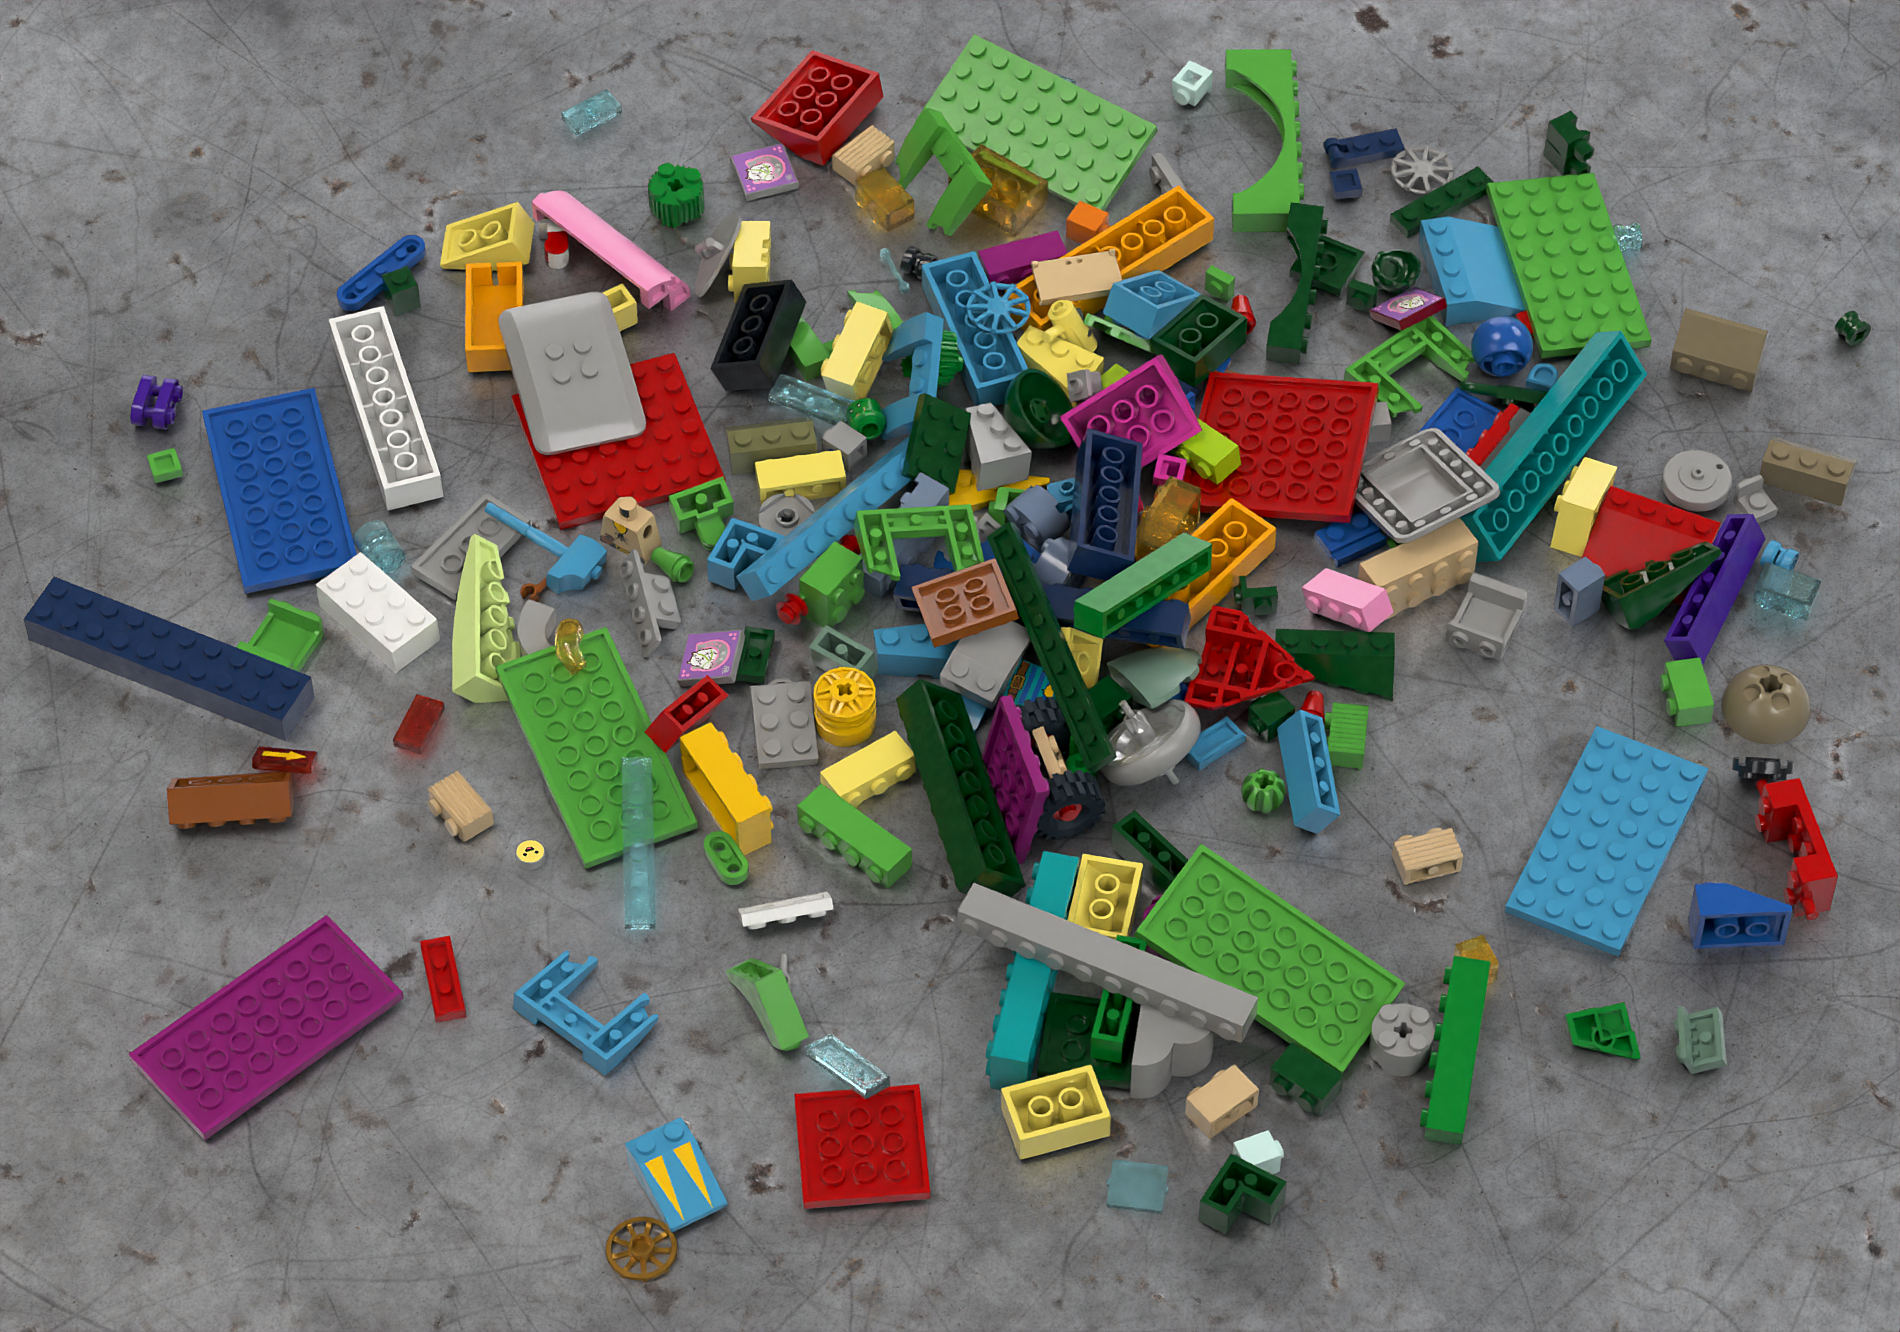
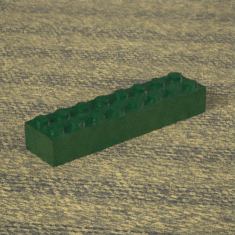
M918 679L896 698V702L900 711V718L907 732V740L912 747L915 764L923 781V788L931 805V812L937 823L939 837L947 854V861L955 878V885L959 892L967 894L973 883L1012 897L1025 887L1026 884L962 695L931 682Z

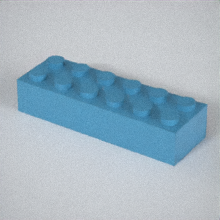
M972 251L923 264L922 288L934 315L944 318L943 330L953 331L957 335L958 354L963 357V367L960 374L974 406L992 403L995 406L1004 403V397L1010 383L1028 367L1012 332L1004 334L985 332L976 327L968 317L967 303L973 291L990 284L976 252ZM992 290L983 293L990 298H994ZM977 297L973 304H987V302ZM973 310L972 314L974 318H977L987 310ZM988 317L980 324L992 329L993 320ZM1006 320L998 321L997 329L1010 328Z

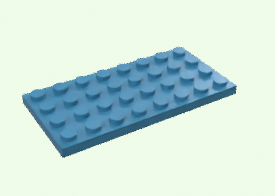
M1596 726L1505 906V913L1619 957L1707 777L1709 768Z

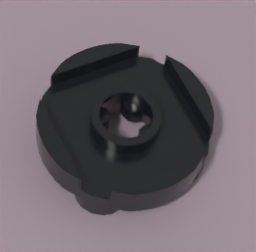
M1733 757L1732 770L1738 771V777L1756 778V773L1768 774V779L1784 781L1787 780V774H1793L1794 761L1787 760V766L1781 765L1780 759L1746 757L1745 763H1739V757Z

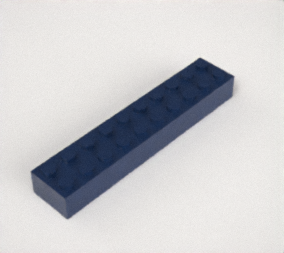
M55 576L24 618L28 639L32 642L283 741L288 739L315 698L311 676Z

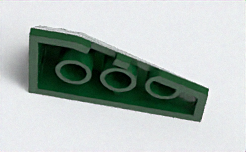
M1706 541L1672 553L1670 560L1656 562L1651 560L1645 562L1646 568L1632 573H1629L1628 569L1619 571L1604 579L1601 600L1618 624L1629 630L1638 629L1644 626L1646 621L1657 616L1722 554L1721 550Z

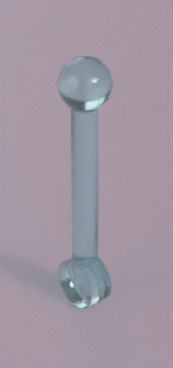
M883 248L880 251V256L886 260L899 284V292L902 294L908 293L910 290L909 284L904 282L890 257V250Z

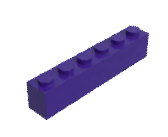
M1727 514L1713 542L1714 546L1720 548L1722 554L1694 580L1664 639L1674 661L1700 658L1702 665L1704 664L1766 539L1753 514Z

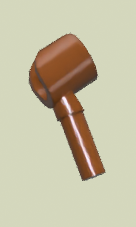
M546 578L536 585L532 583L524 584L520 589L522 599L532 594L529 600L539 602V593L547 586Z

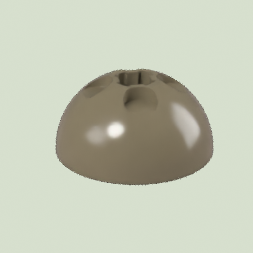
M1771 664L1751 666L1738 673L1726 687L1721 703L1722 714L1729 727L1741 737L1760 744H1779L1797 737L1807 726L1811 710L1809 695L1800 679L1789 670Z

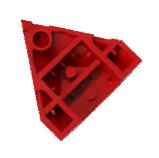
M1212 605L1205 629L1206 642L1201 656L1203 663L1198 666L1200 670L1198 675L1189 683L1184 702L1192 707L1214 711L1313 681L1315 677L1307 669L1304 671L1294 662V658L1262 629L1258 630L1242 611Z

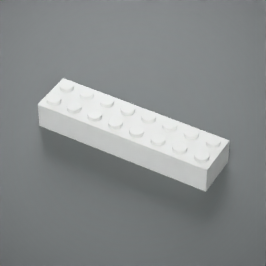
M384 306L328 319L334 350L387 511L443 497L441 475Z

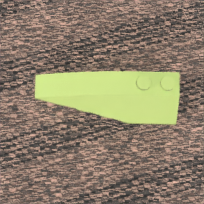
M476 534L471 536L457 595L452 641V692L474 703L506 702L509 700L496 674L495 666L520 658L519 642L513 639L514 619L508 617L506 608L510 601L508 592H505L501 585L504 574L498 546Z

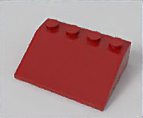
M811 50L751 117V121L799 157L824 166L883 99L880 75L878 72Z
M1610 486L1599 510L1582 558L1586 556L1593 564H1597L1605 574V578L1625 569L1632 573L1646 568L1645 562L1651 560L1655 562L1670 560L1672 553L1706 541L1713 544L1720 530L1721 522ZM1694 580L1671 602L1682 605Z

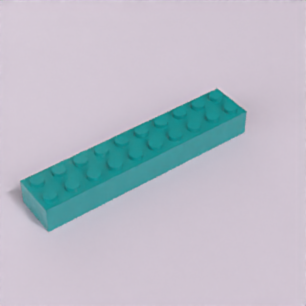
M1621 330L1597 332L1594 334L1484 471L1498 484L1500 495L1493 501L1460 517L1478 540L1476 562L1500 561L1574 466H1576L1648 375Z

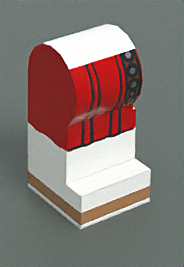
M546 216L539 221L540 240L547 239L544 243L545 263L550 268L560 269L569 262L568 233Z

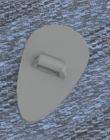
M737 213L727 216L717 226L711 237L695 245V251L702 256L695 284V293L699 297L706 293L715 280L736 240L742 224V217Z

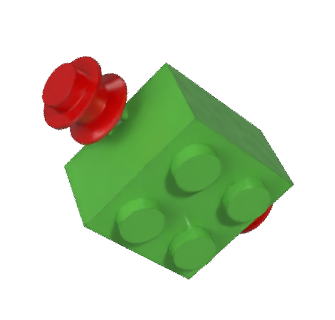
M845 534L839 539L840 543L834 541L799 579L800 594L787 593L784 596L785 602L780 601L776 604L778 617L784 623L797 625L801 621L800 616H804L823 628L826 625L832 628L836 623H840L845 618L847 611L853 604H858L862 600L865 593L863 558L859 556L861 552L855 536Z

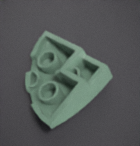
M1158 647L1121 656L1108 662L1107 666L1114 681L1133 696V701L1154 709L1178 694L1181 682L1186 683L1194 680L1200 672L1198 664L1203 662L1200 654L1195 649Z

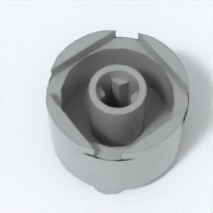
M1386 1004L1380 1008L1372 1023L1369 1049L1371 1058L1382 1066L1384 1072L1394 1076H1411L1417 1073L1418 1069L1429 1063L1434 1040V1025L1429 1017V1012L1423 1007H1416L1410 1004Z

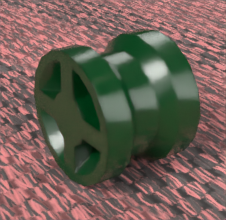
M1854 310L1845 313L1835 325V332L1840 336H1845L1846 342L1852 347L1864 341L1871 331V326L1866 321H1861L1859 314Z

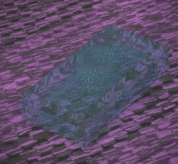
M606 89L561 112V118L576 136H579L621 114L622 105Z

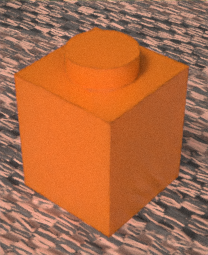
M1079 201L1066 219V238L1081 244L1085 243L1111 227L1109 225V213Z

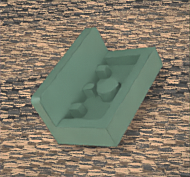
M1684 1006L1677 1007V1019H1674V1029L1679 1037L1680 1045L1676 1046V1054L1680 1064L1684 1063L1691 1074L1727 1066L1723 1016L1719 1007L1688 1014Z

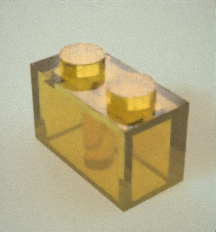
M883 166L855 180L856 193L854 198L860 208H865L876 225H880L887 233L915 218L914 199Z

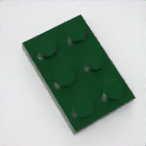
M929 394L919 395L902 476L915 481L921 472L948 487L949 495L954 494L972 413Z

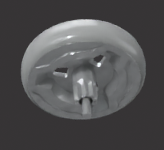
M1177 699L1167 700L1154 709L1145 707L1141 710L1135 709L1133 711L1126 700L1121 701L1119 705L1126 714L1125 718L1108 735L1117 758L1100 769L1103 775L1111 783L1119 786L1141 784L1164 774L1167 775L1173 785L1177 784L1179 780L1172 769L1189 753L1200 735L1201 723L1196 711L1188 703Z

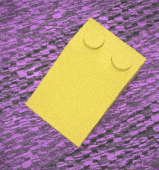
M515 202L448 224L445 230L440 266L443 269L466 270V264L491 263L492 271H497V262L522 261V265L529 264L535 223L519 202Z

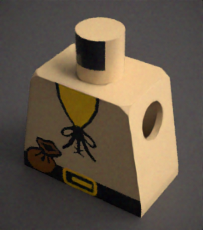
M618 498L604 514L600 541L626 555H629L632 549L638 550L641 563L643 564L649 561L657 547L662 546L654 515L637 505L634 498Z

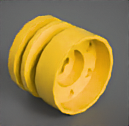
M851 667L831 669L819 677L814 685L813 693L814 724L818 735L825 742L839 747L859 745L869 739L876 729L877 721L876 688L873 680L865 672Z

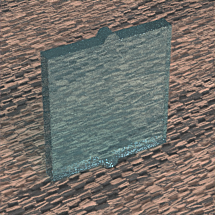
M1113 1159L1111 1178L1107 1180V1187H1109L1107 1207L1162 1214L1164 1195L1168 1193V1187L1166 1186L1168 1166Z

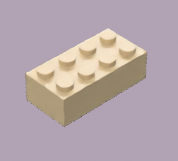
M1458 518L1412 542L1400 544L1361 562L1358 579L1386 589L1394 612L1387 618L1390 619L1404 609L1416 607L1422 601L1434 595L1439 596L1447 589L1458 584L1467 583L1473 572H1475L1478 540L1463 521Z

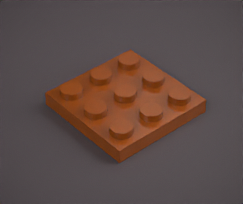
M996 558L912 587L914 597L934 648L1019 619Z

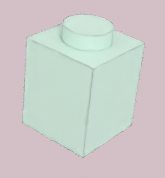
M1269 1130L1236 1141L1233 1144V1155L1271 1174L1280 1172L1281 1158H1284L1283 1149L1278 1140H1273Z

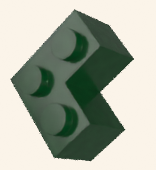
M1230 1154L1200 1200L1198 1220L1224 1234L1228 1233L1241 1211L1270 1225L1285 1202L1287 1181Z

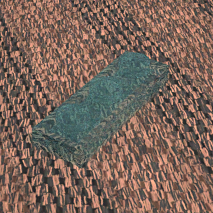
M784 374L780 375L769 392V401L832 425H836L839 421L848 425L846 411L851 403L854 402L851 399Z
M828 1034L806 1046L808 1058L865 1099L890 1086V1076L832 1034Z

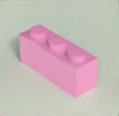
M1327 568L1302 587L1306 599L1305 604L1309 611L1367 632H1371L1394 613L1386 589Z

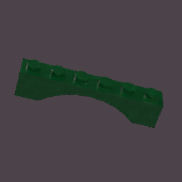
M1293 202L1290 204L1286 241L1298 260L1301 278L1291 302L1277 317L1270 321L1266 344V360L1300 364L1301 354H1307L1309 337H1304L1305 329L1311 330L1313 313L1308 312L1309 306H1315L1317 289L1312 288L1313 282H1319L1321 265L1316 264L1317 258H1323L1325 242L1320 240L1321 234H1327L1329 218L1324 217V206Z

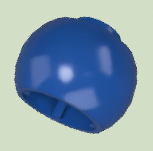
M1506 316L1494 317L1481 323L1475 330L1471 341V352L1476 364L1485 373L1505 377L1518 373L1529 363L1533 353V340L1528 328L1518 319Z

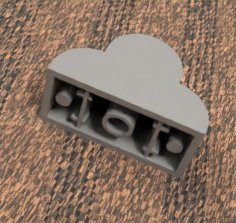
M1141 1005L1132 1059L1130 1098L1145 1099L1156 1096L1168 1086L1171 1076L1188 1077L1203 1071L1212 1058L1214 1032L1205 1028L1194 1027L1188 1021L1176 1016H1167L1151 1006Z

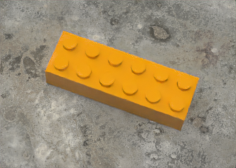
M1233 498L1229 499L1192 534L1194 537L1212 543L1211 570L1164 599L1165 601L1177 599L1189 605L1191 614L1189 630L1212 609V605L1220 602L1239 584V576L1246 577L1275 550L1276 528ZM1147 644V645L1150 646L1151 648L1167 647V646Z

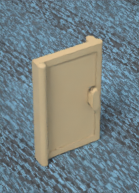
M1115 249L1041 262L1031 261V268L1040 298V306L1052 305L1058 300L1078 301L1109 296L1113 283L1122 281Z

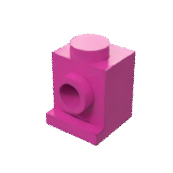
M1164 454L1158 455L1152 485L1157 486L1156 497L1178 502L1187 459Z

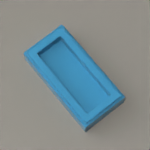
M1226 716L1201 732L1197 742L1185 757L1200 771L1244 743L1246 735Z

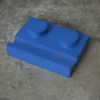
M1362 510L1351 515L1350 523L1335 522L1315 531L1314 538L1327 556L1333 559L1337 568L1385 546L1387 537L1380 533V528Z

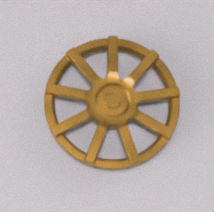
M644 1216L630 1218L617 1225L608 1236L605 1247L607 1262L621 1278L625 1277L642 1282H647L649 1279L656 1278L663 1273L666 1274L675 1261L678 1251L676 1237L673 1232H670L667 1225L658 1219ZM645 1221L644 1233L636 1234L631 1223ZM654 1223L662 1227L664 1231L652 1239L649 1234ZM624 1226L631 1236L629 1241L615 1236ZM668 1236L670 1237L672 1247L655 1246ZM615 1243L628 1249L612 1254L611 1244ZM654 1254H670V1256L663 1264ZM631 1257L623 1269L615 1262V1260ZM646 1261H651L658 1269L647 1273ZM636 1262H640L641 1274L629 1272Z

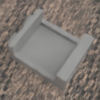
M1473 572L1469 580L1468 592L1454 620H1450L1447 625L1446 642L1452 643L1459 648H1466L1480 653L1484 657L1501 661L1526 610L1528 591Z

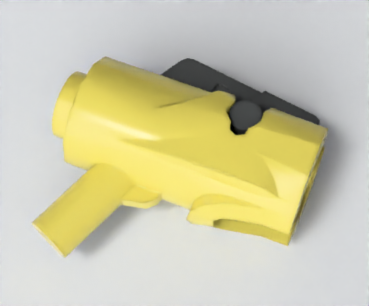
M1058 300L1053 303L1048 312V317L1053 327L1042 333L1043 341L1049 343L1059 337L1094 353L1097 348V341L1092 334L1090 326L1083 324L1085 318L1082 310L1075 308L1074 304L1069 300Z

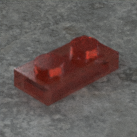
M416 694L393 738L394 747L421 755L445 710L444 702Z

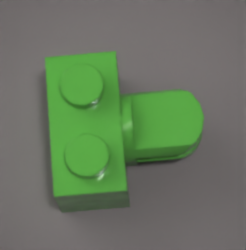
M720 477L670 495L669 510L679 534L696 529L702 546L707 551L712 552L726 528L722 519L734 515V501L724 477Z

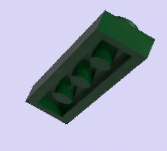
M1477 166L1391 213L1390 222L1408 238L1420 231L1421 220L1447 217L1487 195V183H1494V181Z

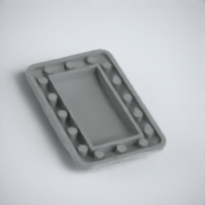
M588 292L510 308L500 314L498 319L499 329L535 449L539 453L553 455L634 438L644 432L646 419L619 328L606 295L600 292Z
M1429 428L1363 461L1355 503L1393 540L1398 543H1408L1493 501L1500 495V489L1498 484L1441 430Z

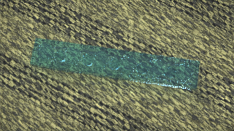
M621 757L625 929H655L652 757Z

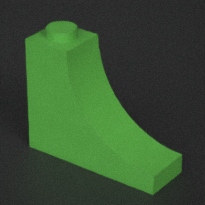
M750 958L725 970L729 982L742 992L752 1006L773 1047L790 1051L799 1047L801 1041L809 1037L782 969Z

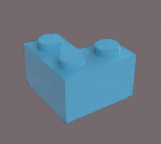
M732 517L707 559L708 581L735 590L739 584L736 576L785 536Z

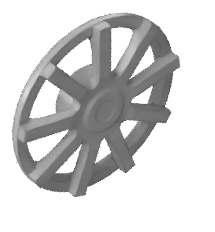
M1430 145L1412 148L1408 146L1394 157L1391 173L1394 181L1402 189L1413 194L1426 195L1435 190H1430L1429 181L1431 179L1437 181L1441 186L1452 180L1453 165L1445 152L1442 153L1430 148ZM1423 152L1422 159L1419 160L1414 153ZM1428 153L1437 156L1431 161H1427ZM1408 155L1414 163L1402 160V158ZM1440 161H1443L1446 164V166L1434 165ZM1397 165H1402L1410 168L1407 170L1396 172ZM1434 172H1446L1448 177L1444 180ZM1411 175L1412 179L1407 185H1404L1399 180L1400 177ZM1415 182L1423 183L1425 190L1412 189Z

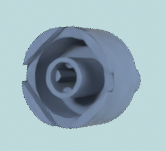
M1031 485L1003 510L1008 521L1017 526L1020 536L1039 553H1041V547L1048 538L1055 540L1070 529V521L1065 511L1060 514L1055 507L1059 504L1058 501L1047 490L1038 485L1034 487Z
M1059 537L1055 540L1048 538L1041 547L1040 552L1042 554L1037 563L1033 564L1040 582L1049 585L1061 583L1071 588L1082 589L1089 576L1067 571L1069 540L1064 537Z

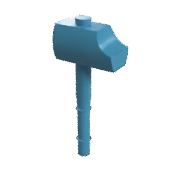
M491 502L487 504L484 512L560 558L547 573L546 585L556 594L567 590H583L592 578L597 580L603 572L602 566L606 562L607 550L595 540L580 534L571 546L567 547L546 533L533 528L532 525H528L506 512V509H501Z

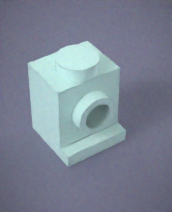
M1189 60L1172 80V96H1174L1176 102L1181 105L1189 103L1195 106L1206 93L1212 90L1213 71Z

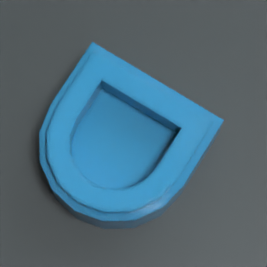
M1546 363L1533 366L1526 379L1525 387L1549 391L1558 380L1557 369Z

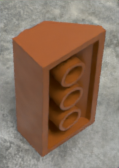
M293 771L172 778L167 787L169 825L177 824V828L186 829L195 827V823L208 822V826L217 827L226 825V821L238 820L240 825L256 823V819L268 818L270 823L287 821L286 817H291L293 813Z

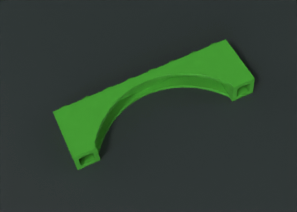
M1226 49V88H1233L1260 105L1273 119L1283 143L1282 151L1272 168L1249 188L1240 193H1233V232H1287L1291 202L1300 203V200H1304V183H1299V179L1303 178V162L1297 161V158L1302 156L1301 141H1296V137H1300V121H1295V117H1299V101H1294V97H1298V80H1293V77L1297 76V60H1292L1291 49Z

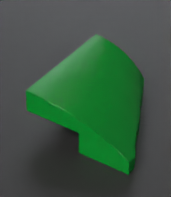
M1625 1002L1565 1014L1563 1017L1572 1045L1633 1060L1641 1058Z

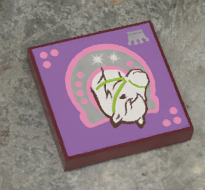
M1413 287L1370 309L1369 313L1371 319L1403 331L1445 309L1447 304L1445 298Z

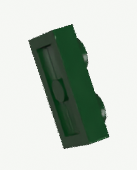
M746 626L744 631L746 637L735 680L764 684L775 640V630Z

